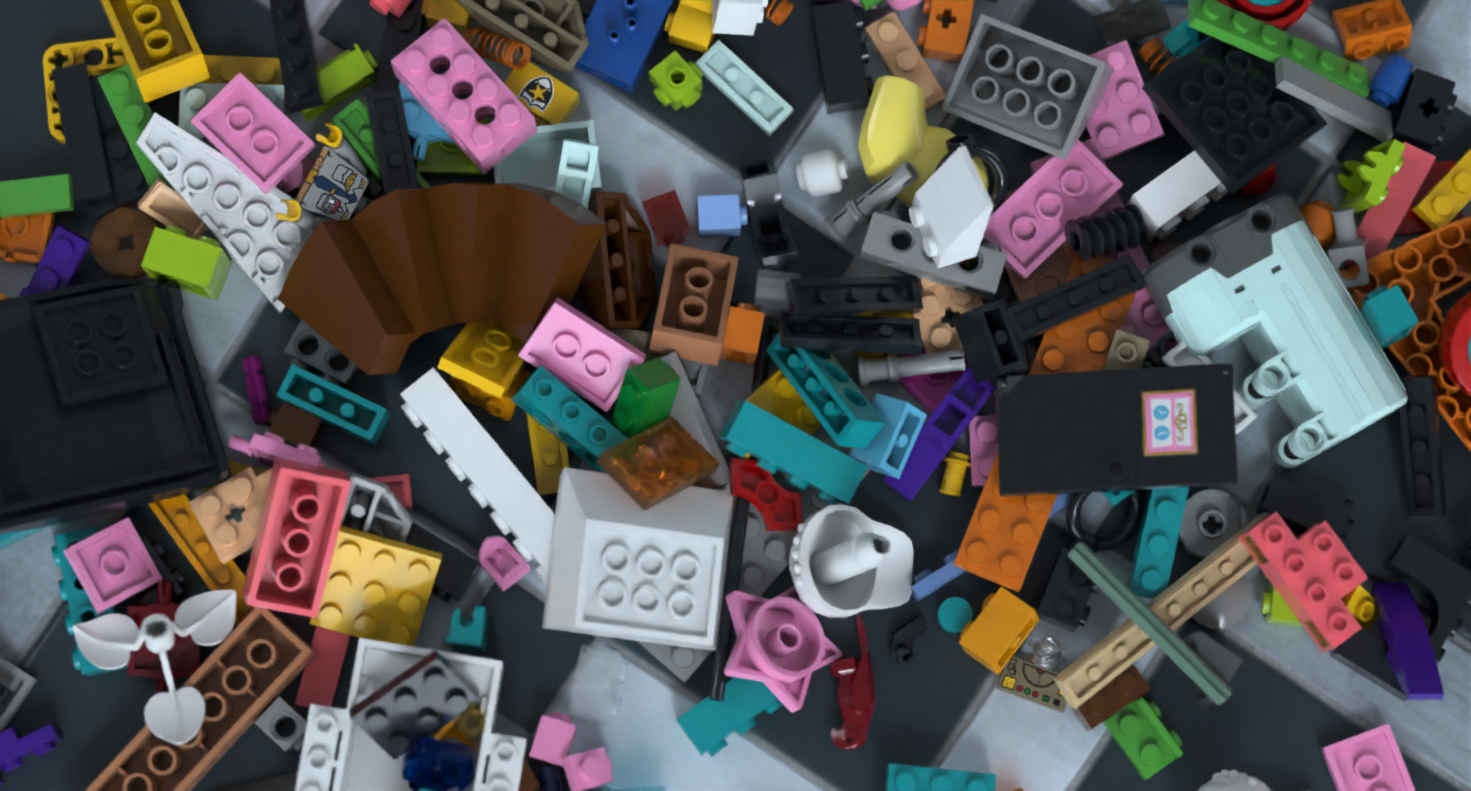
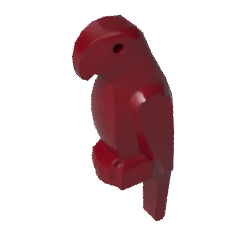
M861 616L856 617L861 660L859 661L858 658L852 657L835 660L830 663V674L838 679L837 702L844 720L841 727L837 730L834 727L831 729V739L835 746L843 750H854L863 746L876 701L870 651Z

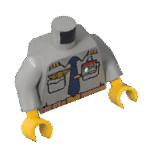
M325 123L330 129L328 138L321 134H316L317 141L328 145L329 148L323 147L296 199L280 200L281 203L287 205V213H276L275 215L279 220L291 221L310 232H314L321 221L349 220L352 213L357 215L373 202L362 195L369 183V180L366 178V168L355 149L342 137L340 128L330 123Z

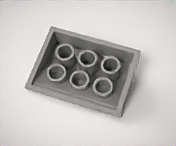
M981 13L941 110L1067 161L1099 105L1114 69L1106 62Z

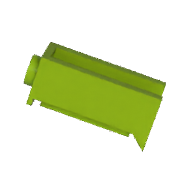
M355 43L354 51L351 52L348 49L318 67L324 104L300 111L307 123L376 82L374 69L378 68V65L368 49L362 52L357 43Z

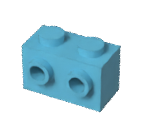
M876 393L871 405L884 420L885 424L866 449L852 447L849 456L867 465L868 470L899 479L927 415L906 401Z

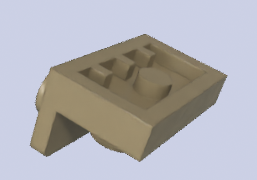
M1122 322L1117 328L1103 371L1142 368L1150 340L1134 334L1136 325Z

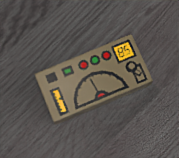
M1014 656L1004 666L996 689L1060 713H1064L1067 704L1053 679L1059 673Z

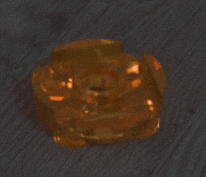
M127 207L117 208L113 212L106 214L94 228L90 247L95 260L107 273L118 278L135 275L138 277L146 274L141 264L153 230L158 226L142 211ZM129 235L134 236L132 240L135 245L134 249L126 248L123 251L118 249L121 245L119 240L123 236L126 238Z

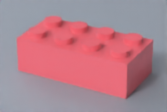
M275 457L242 590V595L247 605L317 618L351 480L345 471Z

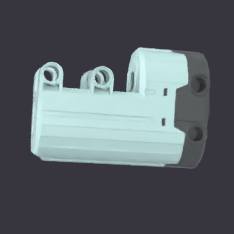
M1286 192L1272 196L1240 214H1236L1218 223L1205 233L1179 246L1139 272L1147 292L1170 331H1173L1175 340L1178 344L1182 341L1186 343L1187 347L1185 350L1189 356L1198 358L1197 355L1209 356L1241 338L1258 369L1239 384L1236 392L1251 409L1260 408L1276 399L1294 429L1274 444L1271 456L1273 462L1282 469L1290 470L1386 417L1407 402L1408 396L1403 383L1293 198L1287 195ZM1252 383L1255 391L1262 395L1261 399H1256L1249 394L1248 385ZM1285 444H1288L1290 451L1297 456L1296 460L1290 459L1285 455Z

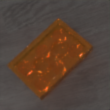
M673 416L601 453L597 461L644 511L714 474L720 464Z

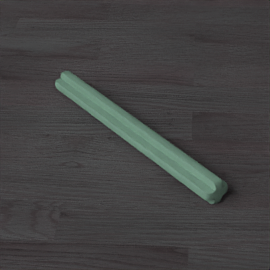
M1084 542L1077 543L1070 550L1069 558L1217 705L1222 704L1230 697L1232 689Z

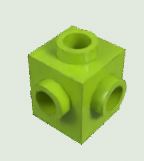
M676 50L649 71V81L655 87L653 93L665 107L670 104L675 111L682 106L688 108L701 97L702 80L700 78L703 76L701 71L691 60L686 63Z

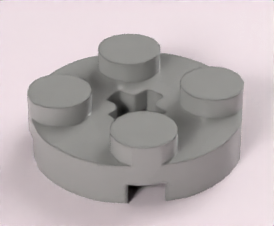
M1209 489L1196 493L1186 501L1178 539L1182 543L1184 551L1203 560L1248 524L1246 512L1241 505L1239 506L1232 499L1231 495L1224 491ZM1209 516L1214 517V521L1221 524V529H1216L1214 534L1208 533V529L1203 528L1202 523L1207 522Z

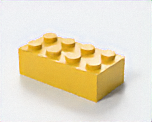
M100 0L145 103L210 78L201 49L178 0Z

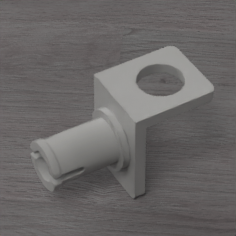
M1353 207L1335 209L1331 212L1337 241H1334L1328 250L1329 258L1345 288L1367 285L1370 281L1365 248L1368 243L1367 237H1357ZM1353 260L1359 265L1360 273L1356 278L1346 279L1340 274L1339 266L1343 261Z

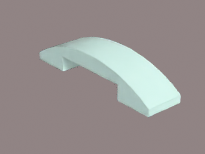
M564 139L555 191L588 209L599 144Z

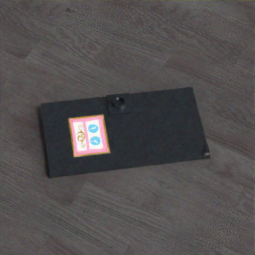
M1232 363L998 376L996 383L998 394L1000 497L1237 485L1234 367Z

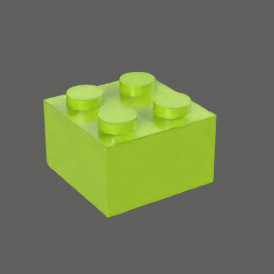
M167 225L165 230L155 227L141 267L148 276L154 279L160 277L167 281H177L181 290L218 301L232 263L225 254V250L219 247L220 243L205 236H200L199 240L186 237V231L174 226Z

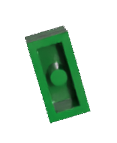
M659 357L627 368L611 422L633 443L664 431L681 378Z

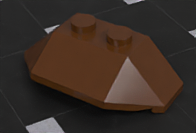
M595 191L591 194L588 210L607 224L582 277L584 303L606 329L637 330L657 300L650 230L639 213L629 203L630 200L625 193Z

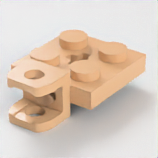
M917 277L923 309L917 314H911L913 319H919L925 354L963 348L956 328H951L949 323L943 324L941 318L945 317V311L951 310L953 314L961 315L982 306L981 298Z
M250 466L189 502L223 564L254 546L273 468L257 476ZM245 508L246 511L241 514L242 521L237 523L234 519L229 520L233 509Z

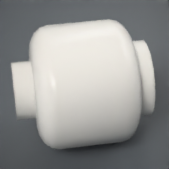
M832 149L806 153L803 155L801 163L796 165L800 189L802 191L806 190L812 197L840 192L843 188V179L849 178L846 159H839L837 153Z

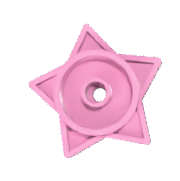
M794 586L772 599L736 590L727 594L726 601L737 638L724 669V674L731 677L763 682L791 713L798 711L803 706L812 672L843 656V653L824 635L818 618L800 600Z

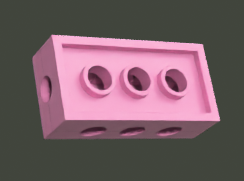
M445 18L391 60L394 74L483 175L537 132L535 117ZM440 69H448V71L443 74H436V72ZM462 94H470V95H471L470 97H468V98H466V99H459V98H458V97H459L460 95H462ZM487 118L493 119V121L489 124L480 123L482 120Z

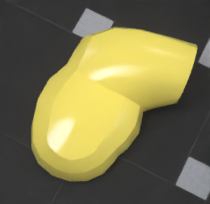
M883 76L876 79L861 126L858 152L868 182L874 185L895 170L903 161H908V163L915 167L919 174V179L896 195L908 208H911L915 192L934 174L937 165L948 153L946 140L957 135L948 129L928 125L924 90L916 83L895 76ZM974 157L972 161L988 191L989 179L987 168L982 159Z

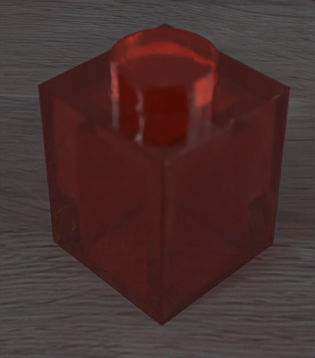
M675 190L642 202L643 211L657 247L666 245V248H670L671 243L680 245L686 241L685 237L690 235V227Z

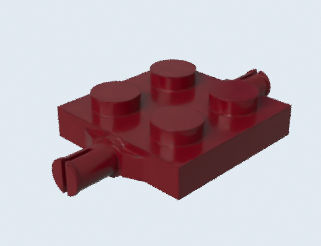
M164 580L157 581V601L149 604L129 603L128 617L133 619L138 630L141 629L143 621L153 614H162L170 622H176L175 613L181 604L172 601V580H166L165 593ZM174 633V644L166 651L173 680L179 677H191L201 666V645L196 644L190 634L186 637H181ZM144 640L139 650H131L127 676H146L157 680V694L163 692V687L164 692L169 693L160 655L150 651Z

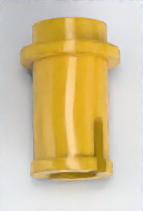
M949 451L948 457H944L943 460L947 463L939 492L961 497L966 468L971 467V463L968 462V455Z

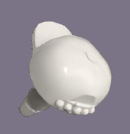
M829 505L811 514L804 523L798 525V533L793 538V545L790 551L789 569L800 600L810 610L826 617L846 618L864 610L888 609L901 606L909 601L912 594L914 550L911 539L904 532L892 526L874 521L856 507L848 505Z

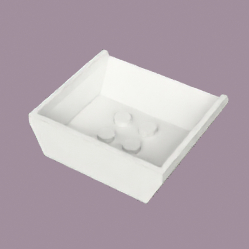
M564 467L559 477L542 628L716 651L734 496H731L728 491Z

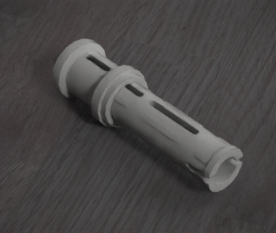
M903 161L902 164L871 187L859 198L848 199L846 206L834 216L828 215L824 219V223L833 238L838 242L844 243L848 240L849 234L856 228L870 223L873 212H876L908 185L919 179V174L915 167L908 163V161Z
M963 348L897 357V354L887 353L886 357L865 359L864 356L858 357L861 387H867L868 383L884 381L896 384L902 377L959 370L966 371Z

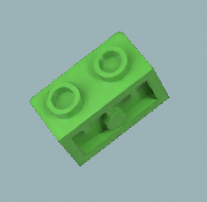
M1140 696L1104 721L1103 724L1145 781L1173 760L1182 756L1183 752L1179 747L1183 743L1172 728L1166 730L1158 718L1162 714L1151 699L1145 701Z

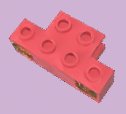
M1276 511L1265 516L1238 536L1239 540L1321 652L1335 649L1362 628L1341 598L1368 579V577L1326 520L1319 525L1318 523L1314 524L1298 537H1295Z

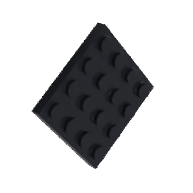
M1211 37L1148 80L1142 87L1145 93L1232 195L1313 137L1328 124L1313 106L1276 88L1275 64L1214 37Z

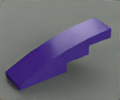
M1373 583L1371 596L1375 598L1374 602L1381 614L1379 628L1389 646L1387 660L1407 699L1443 700L1444 691L1430 638L1408 584Z

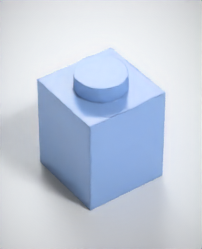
M739 194L697 196L699 238L740 236L741 225H747L746 204L740 205Z

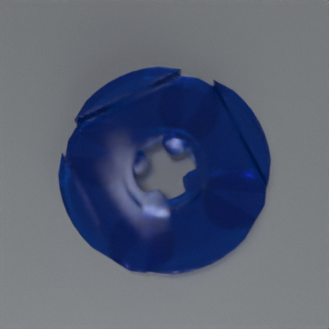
M424 737L417 741V747L408 751L402 760L403 780L406 779L409 782V788L413 791H418L421 788L432 791H447V789L458 786V791H461L471 784L475 776L472 748L467 744L438 741L433 737Z

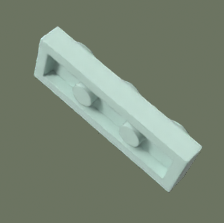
M720 40L695 63L710 82L769 136L793 113V108Z

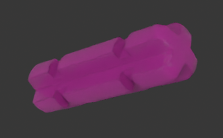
M259 356L247 357L242 360L243 371L247 375L245 381L249 402L253 406L251 410L253 422L256 425L267 424L272 412L270 406H267L270 402L265 376L261 374L264 371L262 360Z

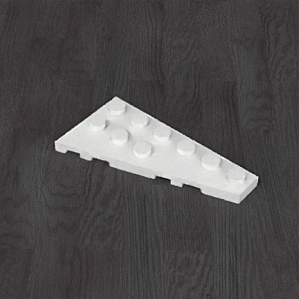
M154 113L136 141V145L275 309L281 313L285 305L278 300L279 295L299 252L313 233L291 221L276 218V213L286 214L288 211L287 205L281 203L280 200L295 199L276 187L265 195L226 156L157 113Z

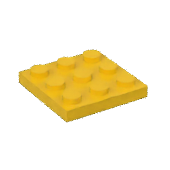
M340 525L317 618L311 617L309 624L363 639L414 647L442 554Z

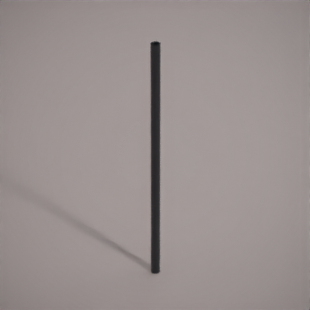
M763 324L758 352L755 358L751 394L767 379L770 355L766 349L772 342L774 329L772 325ZM738 496L736 499L709 698L712 701L718 702L724 701L727 679L724 669L730 656L734 627L726 595L734 590H739L750 502Z

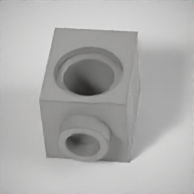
M279 696L254 723L285 752L290 754L294 749L300 752L303 749L307 720L286 700ZM285 718H293L296 723V730L289 737H282L278 731L280 722Z

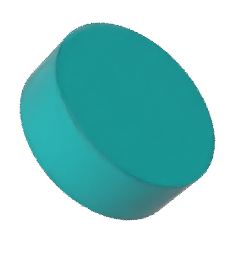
M959 597L946 599L937 611L939 625L949 633L962 632L965 625L973 619L972 607L966 600Z

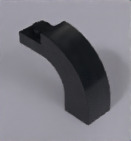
M768 160L739 166L747 214L761 268H764L765 271H782L789 268L790 265L799 264L797 250L788 228L778 174L773 161Z

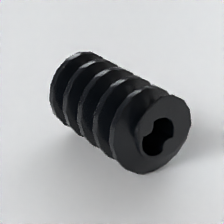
M1129 204L1125 207H1117L1113 210L1081 216L1076 220L1069 219L1066 221L1064 230L1069 247L1076 252L1080 260L1088 261L1091 255L1094 258H1100L1103 252L1107 255H1112L1115 249L1123 252L1127 247L1131 249L1137 248L1140 244V235L1144 224L1139 208Z

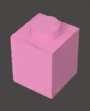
M554 711L551 712L550 717L542 715L529 754L530 758L564 768L561 759L569 756L577 726L570 723L572 717Z

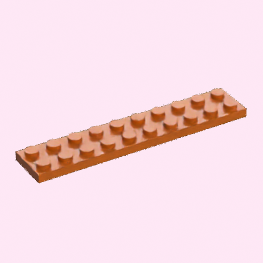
M1075 254L1064 283L1116 260L1104 255L1100 258H1094L1091 255L1088 261H1082ZM1136 292L1045 332L1028 375L1103 371L1116 330L1122 322H1125ZM998 449L953 566L1019 592L1057 494L1000 497Z

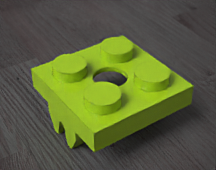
M1393 139L1368 149L1361 163L1350 160L1342 161L1341 166L1349 172L1350 176L1338 173L1334 177L1339 187L1346 191L1339 209L1353 207V213H1357L1376 205L1379 206L1388 194L1389 188L1386 185L1391 175L1394 176L1404 162V158L1401 155L1406 145Z

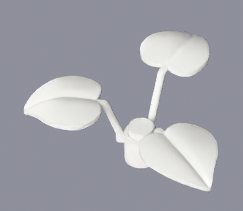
M215 590L193 596L178 607L175 613L176 622H170L162 614H153L143 621L141 629L138 630L132 618L123 614H107L84 623L74 624L73 632L77 645L85 658L101 669L114 670L124 667L130 660L131 650H139L144 640L150 651L159 653L169 693L161 692L150 698L144 710L145 722L149 730L156 736L176 745L184 744L192 739L200 730L205 718V704L201 694L193 687L175 690L166 651L174 644V633L181 637H186L190 634L192 640L201 646L216 645L223 642L232 633L235 626L237 594L235 590Z

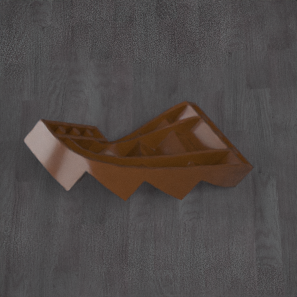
M468 182L450 183L430 188L397 189L371 202L350 220L321 221L299 252L289 271L278 300L368 375L398 372L410 342L425 333L462 323L495 321L525 344L557 297L570 305L607 223L583 205L556 191L521 183Z

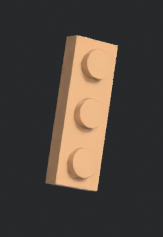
M894 11L865 27L864 32L891 76L907 79L916 83L924 90L926 112L944 102L946 94Z

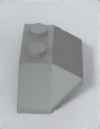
M352 472L350 477L351 484L340 525L405 543L413 522L412 517L386 484Z

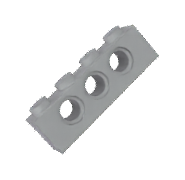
M881 211V214L873 212L859 259L984 299L993 300L1008 255L1002 253V249L999 246L991 243H981L977 256L972 258L977 264V268L972 271L963 270L958 262L937 268L934 260L929 259L925 254L923 236L919 227L915 228L913 224L902 221L900 215L890 211ZM896 236H904L909 240L910 246L903 250L897 249L893 246L891 240Z

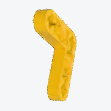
M116 38L56 44L49 47L44 53L43 68L50 133L59 143L66 145L64 134L61 130H58L59 127H62L60 112L55 113L56 110L59 111L58 102L54 100L56 90L54 80H52V70L58 68L52 62L57 60V55L62 54L68 60L63 63L62 67L86 63V54L90 50L99 49L103 52V60L96 66L87 64L89 74L110 73L127 65L124 56L121 55L113 56L115 63L111 64L108 48H112L114 54H123Z

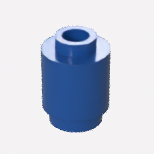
M1390 54L1387 59L1382 60L1369 84L1371 101L1385 108L1389 107V105H1397L1412 79L1413 64L1396 54Z

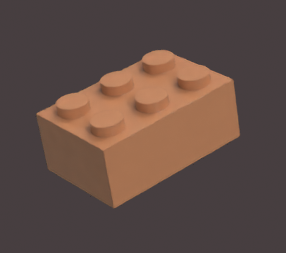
M670 244L649 348L650 353L667 355L676 351L680 359L718 366L739 257Z

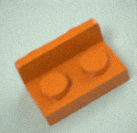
M1376 0L1335 10L1332 13V22L1343 43L1342 57L1347 60H1364L1371 56L1396 52L1410 46L1412 23L1401 0Z

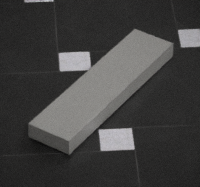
M1281 56L1274 63L1276 88L1382 142H1387L1393 137L1391 111L1284 56Z
M676 351L660 357L681 378L669 418L700 486L712 489L730 482V470Z

